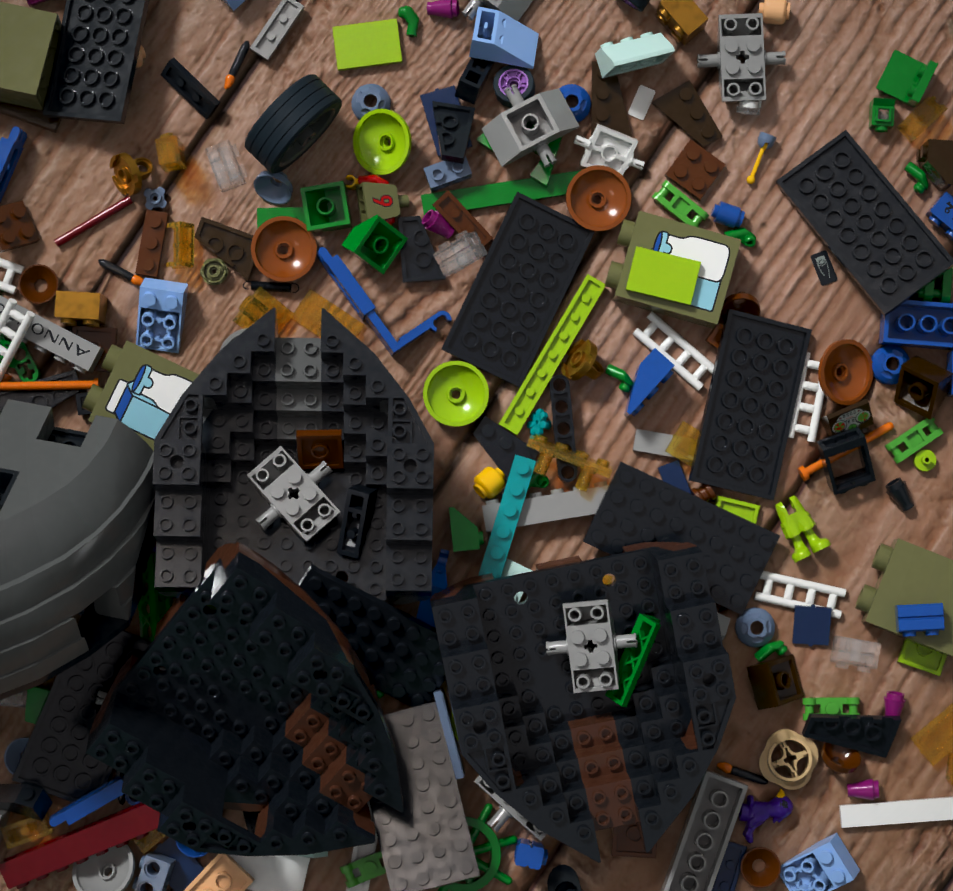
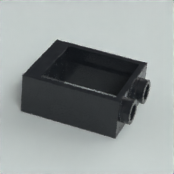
M859 427L816 441L827 484L834 495L843 494L853 488L866 486L870 482L876 481L866 438ZM858 447L863 468L834 478L829 457Z

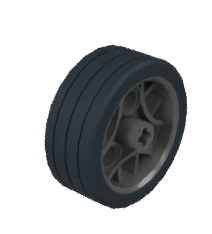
M306 75L286 89L260 116L245 139V148L270 173H279L298 160L321 137L339 113L342 101L317 75Z

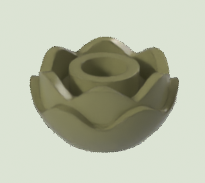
M210 258L204 262L200 269V274L207 284L218 285L225 281L228 275V268L223 260Z

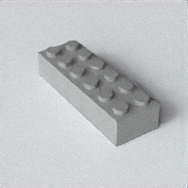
M706 770L696 789L661 891H712L748 785Z

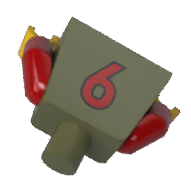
M353 175L346 176L347 180H354L352 185H346L349 190L356 189L361 223L378 215L392 226L395 223V218L400 216V208L409 207L408 195H398L396 185L390 184L378 175H364L355 178Z

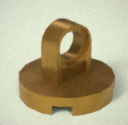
M125 152L113 155L110 160V169L114 168L115 175L112 176V179L117 189L123 195H136L141 191L142 180L147 179L152 172V162L143 157L133 159ZM137 165H143V166H145L148 171H147V172H141V171H139V168H138Z
M581 339L574 343L566 353L569 356L566 363L562 361L561 364L563 376L572 381L579 380L585 375L592 380H597L604 373V368L596 360L597 346L588 339L587 341Z

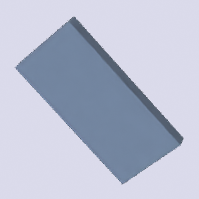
M440 688L434 691L433 694L457 780L464 778L465 771L456 737L453 733L444 691Z

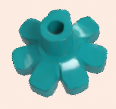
M537 409L536 413H531L530 418L532 421L527 422V428L531 429L530 434L532 436L543 435V429L549 430L551 428V422L546 420L548 414L543 409Z

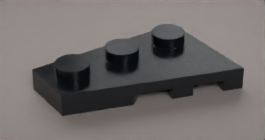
M432 101L441 159L443 161L463 164L474 120L475 108Z
M420 216L398 217L399 232L408 238L400 250L403 283L447 280Z
M484 416L473 433L498 468L503 471L507 479L515 454L535 460L539 454L537 450L486 416Z

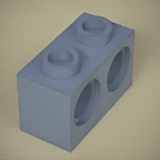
M466 155L463 164L441 161L423 168L431 193L472 178V172Z
M154 851L149 852L146 856L143 855L139 863L141 871L139 877L136 876L132 889L134 891H147L145 883H149L152 885L153 891H166L176 859ZM152 862H156L159 865V872L153 870Z

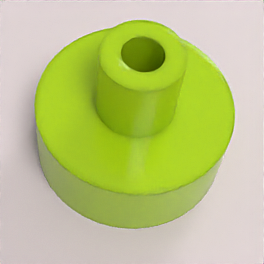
M920 450L914 455L913 464L919 471H930L936 465V456L930 450Z

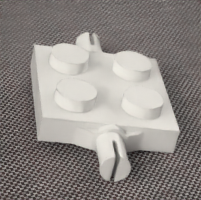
M597 124L593 135L589 139L578 135L575 136L576 139H574L573 143L585 147V152L580 161L581 166L586 168L596 165L607 166L618 171L622 176L629 166L640 170L644 167V161L633 158L634 150L638 144V140L600 124Z

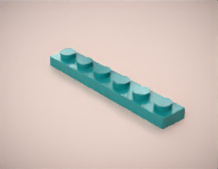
M515 454L478 576L492 573L494 579L501 578L536 464L535 460Z

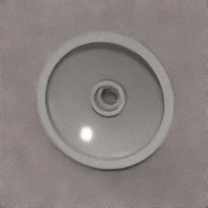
M126 844L120 848L113 846L108 848L109 851L101 856L91 855L87 861L78 865L74 862L72 879L76 890L124 891L130 884L135 871V857L129 845Z

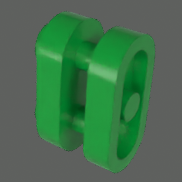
M953 267L939 276L938 289H934V281H932L917 292V299L932 302L933 298H938V302L950 303Z

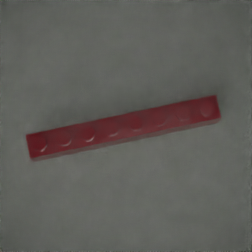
M141 802L4 858L0 862V872L8 889L17 887V889L23 888L29 884V881L35 878L37 881L48 877L52 871L62 872L69 868V864L74 862L77 865L87 861L91 855L101 856L109 851L108 848L113 846L120 848L128 844L130 839L136 837L139 840L149 835L148 832L154 829L157 831L160 812Z

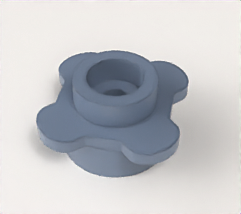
M158 187L154 190L147 188L144 191L147 201L145 207L149 210L165 208L167 205L164 197L165 189L163 187Z

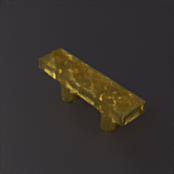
M540 434L530 435L527 447L540 452L534 472L545 476L552 458L556 457L581 468L575 488L587 492L592 477L596 473L610 478L613 467L609 466V461L598 458L596 461L589 458V454L584 451L577 450L573 452L568 450L569 446L560 442H556V444L547 441V437Z

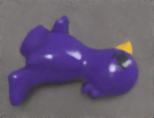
M782 789L768 802L754 801L753 796L749 795L747 796L746 804L742 803L738 819L745 822L746 826L743 836L748 843H753V832L769 817H773V823L776 821L780 823L792 813L793 803Z

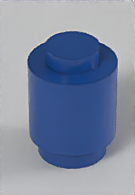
M720 201L719 205L715 204L711 212V216L714 217L713 222L730 228H740L745 212L740 207Z

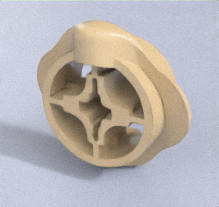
M789 729L778 730L767 740L766 747L759 759L760 771L768 781L776 783L785 789H800L808 783L813 769L817 765L818 749L811 739L803 737L795 731ZM785 741L798 744L803 751L797 753L791 751ZM779 744L781 757L777 761L771 762L772 752ZM786 754H788V756H793L794 760L791 761V766L789 763L784 762ZM806 757V766L803 772L798 775L797 762L801 758ZM785 767L791 773L792 778L779 775L774 768Z

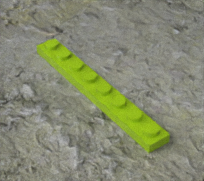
M587 274L498 425L515 435L519 434L606 287L603 282Z

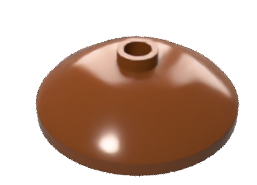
M601 165L590 166L578 172L570 181L566 191V206L572 219L581 227L591 231H607L619 225L627 216L631 206V190L626 179L613 168ZM594 196H598L601 201L599 204H595L593 202Z
M278 216L265 221L256 230L252 238L251 255L255 266L264 276L274 281L291 282L303 277L311 269L316 259L317 245L313 233L307 232L306 224L293 217ZM281 247H287L288 252L281 254L279 251Z
M842 339L832 343L824 351L820 359L818 368L819 384L823 393L830 401L838 405H852L864 398L870 389L873 380L872 359L866 348L855 340Z

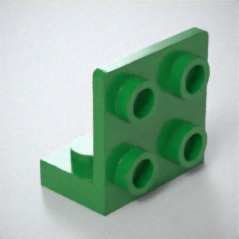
M895 50L876 89L914 108L920 102L938 63L930 60L927 64H924Z

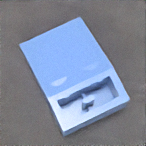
M478 7L469 57L533 69L539 33L499 10Z
M144 278L139 291L136 345L144 349L179 354L187 305V283Z
M836 832L781 865L780 877L789 891H832L853 881L860 869Z

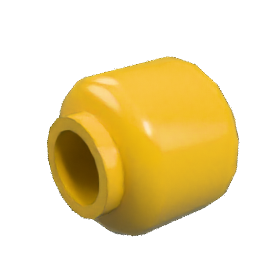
M485 467L474 477L473 489L481 498L493 499L505 488V474L499 468Z

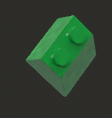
M344 181L300 188L307 232L336 231L353 228Z
M375 215L353 227L341 246L369 267L384 275L408 238L380 216Z
M449 507L453 552L480 549V545L484 544L483 531H478V527L454 507Z

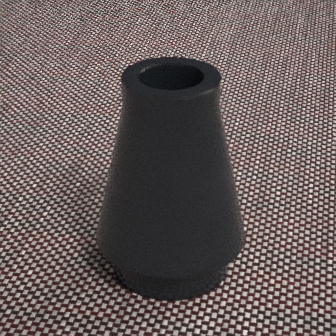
M899 477L890 481L885 486L887 489L886 493L901 507L903 512L914 506L906 481H902Z

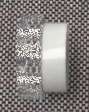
M762 101L739 102L736 112L760 115Z

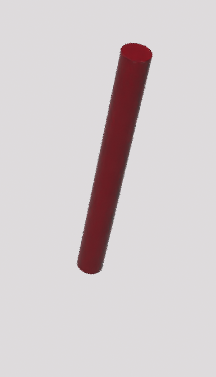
M128 195L54 239V242L58 247L62 246L132 204V199Z

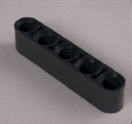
M556 375L549 383L557 474L561 481L569 483L576 479L578 474L570 384L565 376ZM554 381H564L565 389L563 391L555 390L553 387ZM559 401L565 402L567 404V411L564 413L557 412L555 404ZM560 423H566L570 428L569 433L561 435L557 430V426ZM562 445L570 446L572 450L571 455L568 457L562 456L559 448ZM566 466L571 467L574 472L573 477L569 479L564 478L561 474L562 468Z

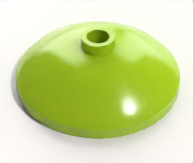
M375 109L365 114L359 120L353 135L355 156L361 166L373 174L388 175L399 170L407 161L411 150V133L405 120L398 113L389 109Z
M445 362L437 366L427 377L423 388L424 404L430 415L444 425L452 427L468 425L477 420L486 409L489 399L487 381L475 366L467 362ZM454 391L460 392L458 399L452 397Z

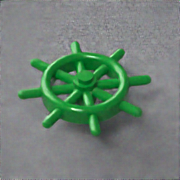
M487 803L484 806L478 819L465 816L467 825L473 827L470 831L472 845L480 832L488 841V843L473 847L475 855L490 851L489 864L476 857L478 869L484 871V873L476 880L472 878L465 880L466 883H453L441 886L438 891H477L486 886L493 878L506 885L512 883V878L498 870L501 860V848L517 843L518 839L514 835L498 839L493 830L485 824L493 810L491 803Z

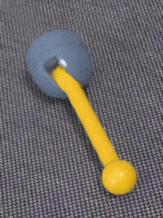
M760 132L758 145L761 149L751 175L747 177L748 184L755 182V174L764 151L772 148L776 141L775 136Z

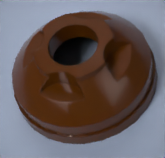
M36 264L29 266L22 272L18 284L21 295L33 304L50 302L56 296V291L59 290V280L56 273L45 265ZM38 280H45L47 282V289L44 292L36 290L35 284Z
M738 292L725 298L720 314L724 321L727 309L759 316L760 305L754 296L745 292ZM734 300H745V302L741 304H736L733 302Z
M826 742L822 747V759L826 767L830 768L833 773H852L861 763V756L857 750ZM833 761H837L838 763L841 764V766H839L838 764L834 763Z
M754 847L743 855L740 871L748 884L757 888H764L772 885L778 879L781 864L778 856L772 850L766 847ZM756 859H761L765 863L764 869L760 872H756L752 868V864Z

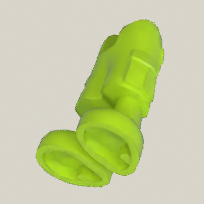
M793 495L788 497L794 513L789 515L781 501L775 505V509L781 521V529L786 539H792L794 545L792 559L796 563L811 555L800 536L801 532L807 538L812 553L830 546L831 543L829 539L819 538L812 528L816 524L811 514L805 511L799 499Z

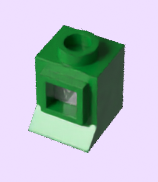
M872 99L869 109V128L874 129L875 132H888V129L890 130L894 126L896 99Z

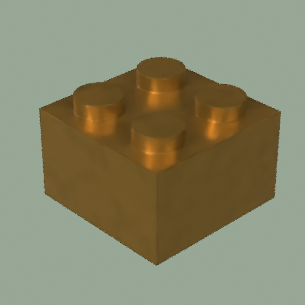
M662 0L656 12L659 22L663 26L667 25L672 31V37L678 43L682 42L683 45H686L705 28L708 21L707 16L693 0Z
M56 291L54 317L66 326H78V323H82L88 327H99L100 324H106L108 298L101 293Z

